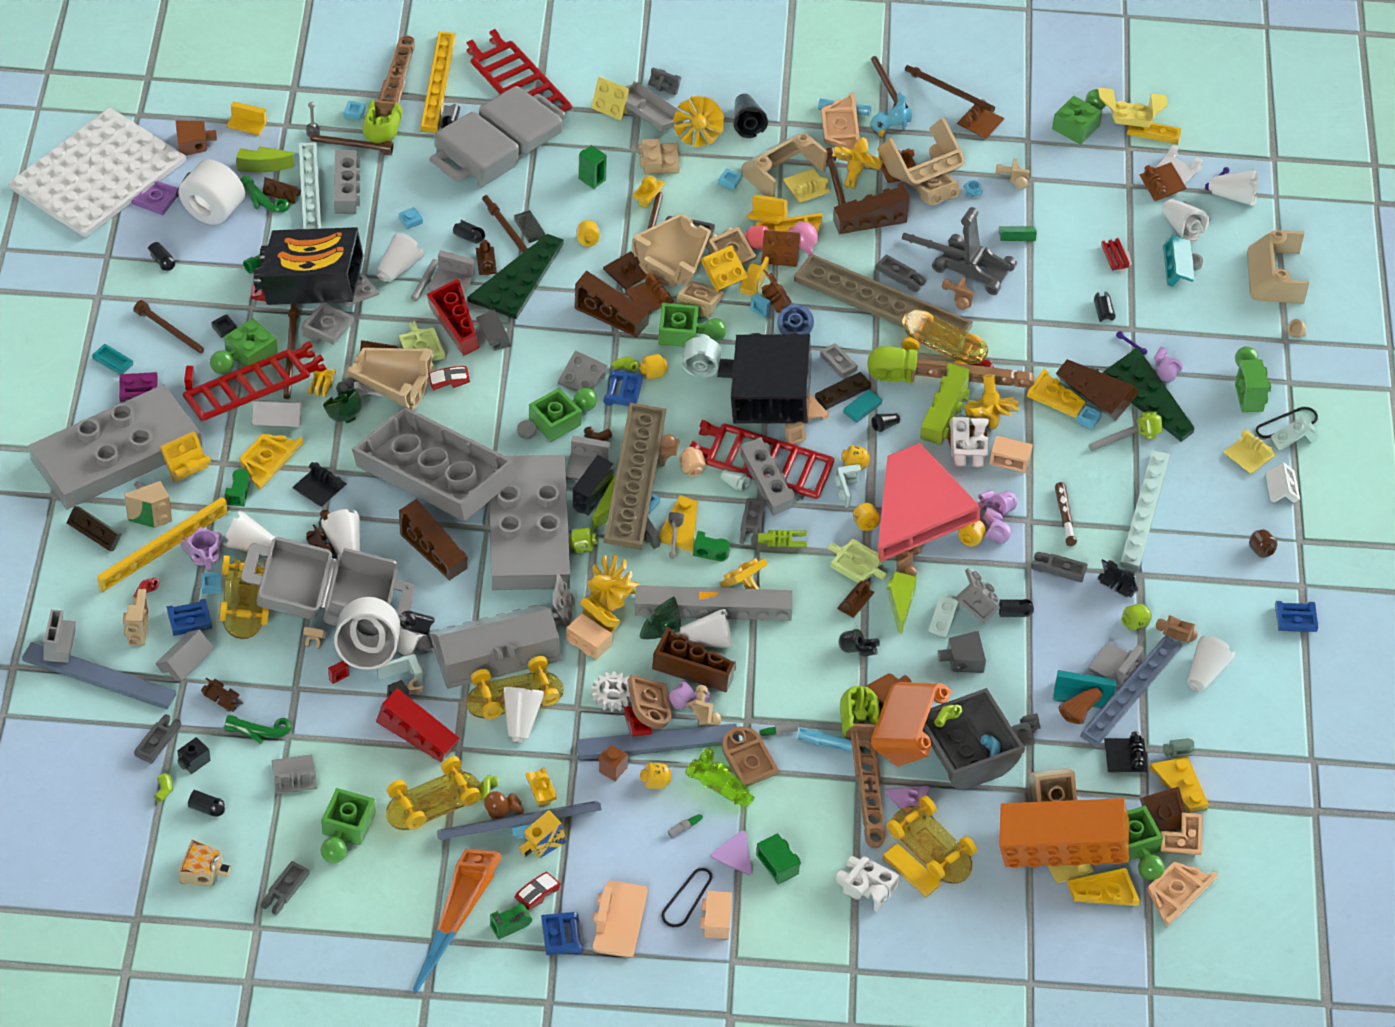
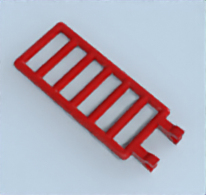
M496 29L489 31V34L492 36L489 42L493 45L495 44L496 47L484 53L478 49L472 39L466 42L469 47L466 49V52L473 56L470 63L499 94L515 86L521 88L539 79L543 85L528 91V94L534 96L549 90L553 95L546 98L551 103L559 100L563 104L559 109L563 112L572 109V104L513 41L505 42ZM509 48L514 52V54L485 67L479 63ZM519 58L524 63L494 78L489 73ZM528 69L534 73L504 88L499 84Z
M308 341L299 349L294 351L291 349L284 350L183 392V398L199 420L206 421L305 380L314 371H325L326 366L324 364L318 365L324 359L321 354L315 357L313 350L308 351V349L313 347L312 343ZM288 357L300 374L290 377L278 361ZM304 357H314L311 362L304 365L299 360ZM271 364L283 381L273 384L261 368ZM254 371L266 388L255 391L244 375ZM237 378L249 395L239 399L227 382ZM220 385L232 402L221 406L209 389ZM203 393L214 409L204 413L192 396Z
M702 420L699 425V435L716 437L711 449L702 447L694 441L690 444V447L702 451L706 459V465L721 470L744 473L750 479H753L746 464H744L743 468L732 465L744 437L752 440L761 437L764 443L767 442L768 445H772L770 453L772 458H776L780 448L791 451L781 472L785 475L786 479L797 454L807 456L808 459L797 484L787 483L786 485L794 493L813 499L820 497L835 462L834 457L726 423H723L721 427L711 425L706 420ZM726 432H730L737 436L725 463L714 460ZM815 459L826 462L813 491L803 487Z

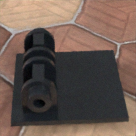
M311 462L309 465L310 472L292 488L322 507L347 483L342 481L339 476L333 475L327 468L321 467L318 462Z
M1102 559L1104 574L1100 573L1098 576L1100 583L1107 587L1110 586V589H1113L1117 584L1115 592L1126 598H1132L1135 593L1133 589L1138 591L1135 575L1129 570L1125 569L1123 571L1119 569L1118 565L1111 560L1107 562Z
M1132 732L1129 738H1104L1108 772H1148L1145 742L1139 732Z

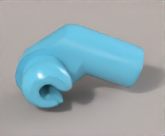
M983 735L981 737V744L990 750L989 757L1000 754L1001 743L991 735Z

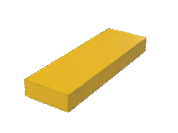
M1151 123L1150 127L1129 125L1127 135L1178 144L1181 128Z
M898 843L883 854L882 859L925 897L941 886V882Z

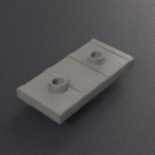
M634 81L633 84L625 86L629 89L625 107L657 127L660 131L683 123V121L673 123L674 114L679 109L638 82Z

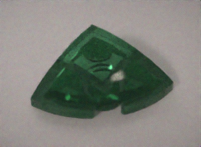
M674 596L654 610L655 613L651 616L650 621L646 619L639 637L641 639L661 638L667 627L673 629V633L680 631V613Z

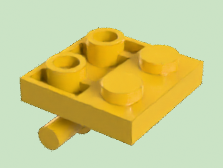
M195 431L159 446L174 482L209 467L208 463L211 462L210 457L204 455Z

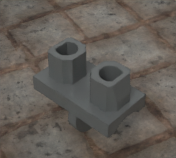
M653 67L648 85L656 87L657 91L663 90L676 95L678 94L681 77Z

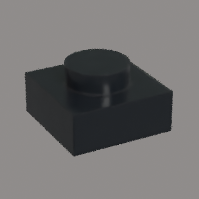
M227 314L211 322L212 328L221 338L237 329V325Z
M720 358L717 377L732 378L734 360Z

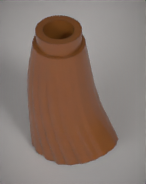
M1097 687L1086 690L1059 705V712L1067 722L1079 725L1084 724L1087 712L1102 698V693Z

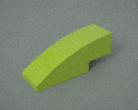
M259 146L257 151L240 148L236 156L237 170L245 172H273L293 168L294 153Z

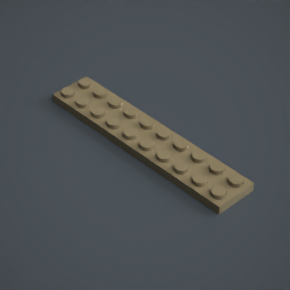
M813 254L808 256L794 276V281L911 331H914L917 325L914 322L916 312L926 311L932 315L933 321L929 327L922 329L920 335L955 350L972 327L973 321Z
M636 403L629 404L603 543L642 550L667 410L665 408Z

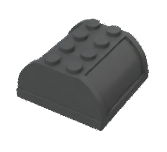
M987 688L932 707L923 728V732L931 740L932 749L948 773L951 784L960 790H967L1002 777L1017 764L1025 750V747ZM944 706H961L962 713L959 717L946 720L943 727L935 725L934 721ZM987 734L996 738L1001 743L1000 754L989 757L990 750L981 744V737Z

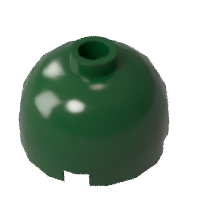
M348 389L338 393V397L334 400L330 397L323 403V406L332 420L350 423L359 414L362 408V401L357 390Z

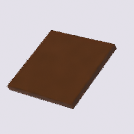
M631 251L603 267V270L625 290L644 280L646 273L639 266L640 261L638 257H634Z

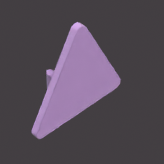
M930 787L886 790V795L907 816L914 810L917 811L921 808L919 799L924 795H928Z
M744 830L710 854L712 859L744 874L750 875L752 873L746 832Z

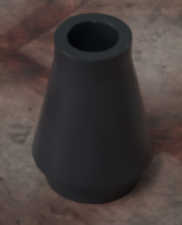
M898 413L876 414L871 419L873 429L879 432L900 423Z

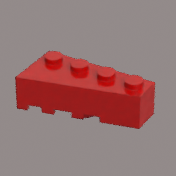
M459 278L426 294L430 309L461 354L465 356L479 349L477 335Z
M398 688L382 703L376 719V723L439 762H442L456 748L460 739Z

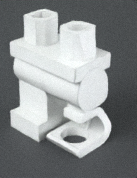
M952 417L949 420V427L951 428V457H954L955 467H965L966 458H972V467L981 468L984 466L985 457L988 455V437L984 436L985 427L989 423L988 419ZM969 425H974L975 427L973 431L974 436L969 437Z
M851 856L846 863V868L851 872L847 873L841 869L835 878V882L843 886L844 894L850 895L857 900L861 899L862 896H865L868 900L872 897L875 912L879 910L886 899L891 897L899 885V874L876 862L869 861V858L863 856L861 860Z

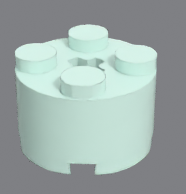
M705 334L688 340L685 343L682 359L684 371L696 377V374L702 375V378L715 375L719 368L722 347Z

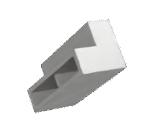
M254 400L252 425L300 427L303 402Z
M51 609L44 638L43 661L69 663L76 621L63 620V610Z
M201 630L189 631L155 664L162 673L169 672L176 682L182 681L215 648Z

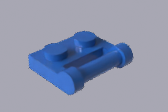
M611 371L608 391L603 399L604 404L608 406L613 404L629 406L630 403L637 404L643 375ZM622 381L619 395H614L617 382Z
M206 599L176 607L172 605L166 606L173 636L186 634L189 631L212 629V621Z
M1275 601L1278 631L1317 632L1318 621L1315 602L1303 604Z
M577 912L541 915L546 955L580 954L584 951L583 944L580 943L578 929L579 914ZM566 922L570 925L572 943H566L564 923Z

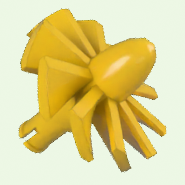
M706 96L689 97L690 100L687 99L677 106V108L690 114L688 115L679 110L675 112L673 123L689 120V122L674 125L675 132L679 137L691 126L681 140L688 145H692L693 133L696 129L694 147H702L707 145L700 132L702 130L710 145L717 139L718 133L721 134L723 131V112L712 99Z
M865 137L859 138L851 150L843 146H835L832 156L838 157V160L848 162V174L844 187L848 188L851 181L850 189H855L858 174L862 173L863 167L879 170L884 162L880 157L871 156L868 153V142Z
M988 374L983 376L984 392L982 397L977 401L969 400L967 405H964V410L967 417L974 416L975 418L988 419L989 423L987 426L994 430L999 424L1000 414L1011 416L1012 413L1010 412H1018L1019 408L1017 406L1019 403L1018 400L1012 401L1014 397L999 399L1001 396H999L995 388V375Z
M615 555L612 556L610 570L607 565V556H602L601 565L604 568V574L594 564L592 567L593 578L588 580V587L592 593L589 598H594L609 612H614V610L625 605L623 600L630 593L635 594L636 590L633 588L639 585L638 582L630 581L632 571L621 577L622 572L626 569L627 562L623 559L620 568L617 570L616 562L618 556Z

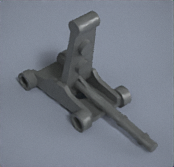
M970 207L961 219V223L964 225V240L960 235L953 234L948 240L949 246L917 237L914 234H902V240L925 246L928 249L931 248L944 252L942 256L935 258L931 266L934 271L943 273L948 268L986 284L985 290L990 295L998 294L1001 289L1000 284L1009 271H1013L1017 265L1016 259L1012 256H1006L1002 259L993 254L989 248L980 246L977 215L979 212L974 207ZM983 266L987 268V271L983 272L979 267Z

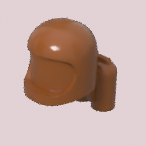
M493 791L484 798V807L492 819L503 818L509 811L517 815L524 813V809L521 807L522 802L514 793H510L508 798H506L501 792Z

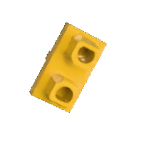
M649 175L642 180V184L633 193V198L638 200V205L647 208L653 198L664 187L665 182L656 180L655 177Z
M545 767L536 772L525 773L537 805L544 807L550 805L551 801L557 800V795Z

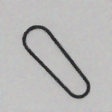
M1300 407L1258 425L1256 433L1262 438H1270L1273 434L1262 435L1258 431L1259 428L1303 409L1310 410L1315 414V420L1311 422L1312 424L1317 422L1318 414L1310 407Z
M698 868L690 875L662 911V920L666 925L680 927L687 922L712 880L710 870ZM698 871H706L709 874V880L684 921L679 924H671L666 921L664 915L666 910Z

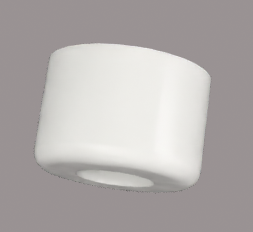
M206 159L201 161L180 184L179 198L185 209L197 220L208 225H219L244 200L245 190L238 176L230 168L218 161Z
M362 597L351 601L343 608L338 618L334 638L338 655L348 665L362 670H372L384 666L393 658L397 650L400 634L399 617L394 608L381 599ZM361 619L371 621L378 629L379 634L374 636L361 634L357 630L358 621Z

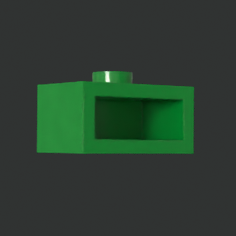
M592 145L583 149L579 153L578 179L593 189L606 181L607 155Z
M778 833L757 843L756 856L778 885L799 874L801 865L797 854L792 853L788 842L782 839Z

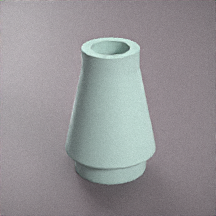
M724 470L721 474V480L737 491H745L750 484V478L744 473Z

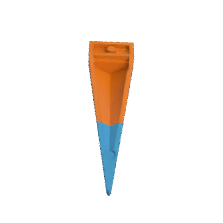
M465 849L458 860L437 931L413 987L415 994L493 879V872L502 858L499 852Z

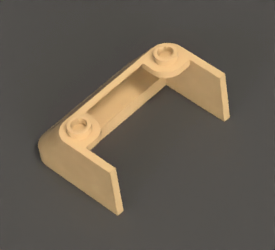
M945 117L929 128L936 141V144L929 148V155L932 160L907 169L892 138L877 148L892 177L911 186H917L957 170L964 165L965 157Z
M799 134L782 141L742 165L741 174L765 196L775 197L776 180L767 171L801 153L821 172H825L827 150L809 135Z
M1273 230L1248 247L1247 266L1251 298L1257 301L1304 304L1309 281L1291 280L1288 271L1275 269L1274 252L1300 254L1304 231Z

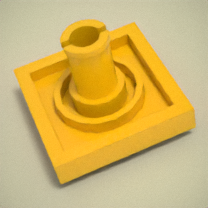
M732 245L700 259L716 292L748 278Z
M754 558L738 566V569L723 575L725 579L720 581L719 584L722 588H727L742 582L745 589H759L752 575L767 566L768 563L765 558L760 560Z

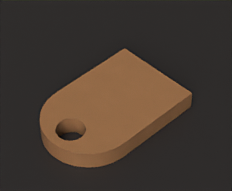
M630 675L627 682L635 716L648 727L655 729L664 728L672 717L666 684Z
M740 726L732 728L726 733L722 742V751L742 789L779 773L763 740L755 730ZM736 734L741 735L743 740L735 741L732 736Z

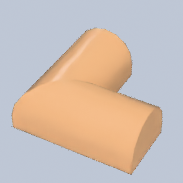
M1182 813L1181 832L1161 831L1163 840L1160 853L1201 855L1203 814Z

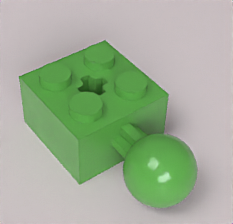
M1098 89L1088 92L1085 101L1072 96L1054 114L1052 129L1081 145L1100 126L1102 109L1105 108L1106 104L1099 99Z
M662 303L658 345L685 347V343L695 338L696 333L708 335L710 339L717 342L725 337L727 328L725 323L718 318H712L705 324L698 323L699 306Z
M252 318L224 336L225 351L215 352L210 358V366L214 372L226 374L232 370L235 360L243 367L275 355L278 353L277 338Z
M1245 346L1240 348L1235 354V363L1239 367L1235 380L1236 393L1241 412L1264 411L1265 404L1268 403V392L1271 391V382L1267 379V367H1264L1262 359H1258L1256 350Z
M585 387L577 390L573 400H571L558 388L529 404V420L534 422L536 427L552 442L581 426L582 411H590L596 406L597 395L592 389Z
M339 788L335 789L321 820L322 834L331 836L322 843L320 848L321 856L326 862L335 864L345 858L347 854L345 841L358 845L362 844L376 813L374 798Z
M1145 805L1127 811L1129 817V861L1139 858V874L1145 880L1154 881L1163 875L1165 869L1162 859L1153 855V853L1160 852L1163 837Z

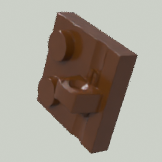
M1179 787L1140 798L1141 805H1146L1160 832H1172L1181 829V814L1186 813Z

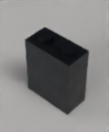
M597 455L572 488L573 507L577 512L589 516L602 499L614 477V464Z

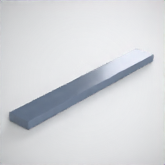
M1165 635L1081 732L1080 737L1097 747L1180 651L1182 645Z
M33 642L30 643L22 656L24 662L167 710L176 696V690L71 655L69 663L43 661L44 646Z
M736 724L657 731L652 732V735L635 737L627 734L578 739L579 760L599 758L600 753L603 750H607L610 745L615 746L628 755L722 746L726 733L737 726ZM738 734L733 735V739L739 742Z
M591 801L438 829L437 837L439 840L530 824L534 823L548 810L556 818L601 811V803Z

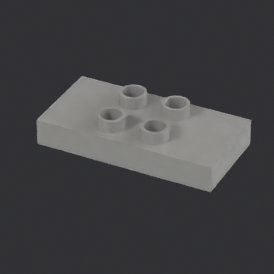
M163 384L28 446L31 461L66 510L165 465L166 463L159 446L195 431L202 447V438L199 429Z
M403 407L352 448L357 467L463 521L470 518L517 478L512 459L407 407Z
M565 455L506 456L514 461L517 478L489 501L492 590L555 589L557 574L560 575L562 580L566 582L567 588L570 589Z

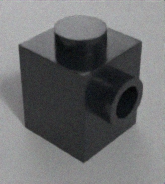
M197 737L177 750L179 766L183 770H188L191 774L211 761L209 748Z

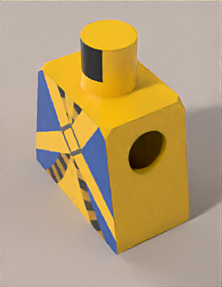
M548 810L524 831L526 842L519 846L518 849L524 857L534 852L539 858H542L567 842L562 823Z

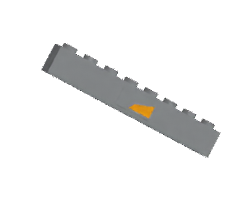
M636 585L635 616L702 618L718 610L725 609L727 613L725 615L726 619L791 621L792 590Z

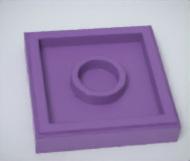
M155 181L154 186L143 194L142 192L131 200V203L164 215L176 200L178 188Z

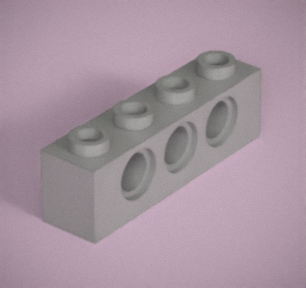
M335 150V214H356V206H360V196H357V193H360V183H357V181H360V170H357V168H360V157H357L356 150Z
M760 437L740 445V455L766 501L771 514L776 515L793 508L795 495L791 488L788 489L785 475L783 473L780 474L776 458L771 457L768 443H764ZM766 474H771V475H773V476H771V477H766V476H764V475H766ZM778 489L780 492L776 493L773 490Z

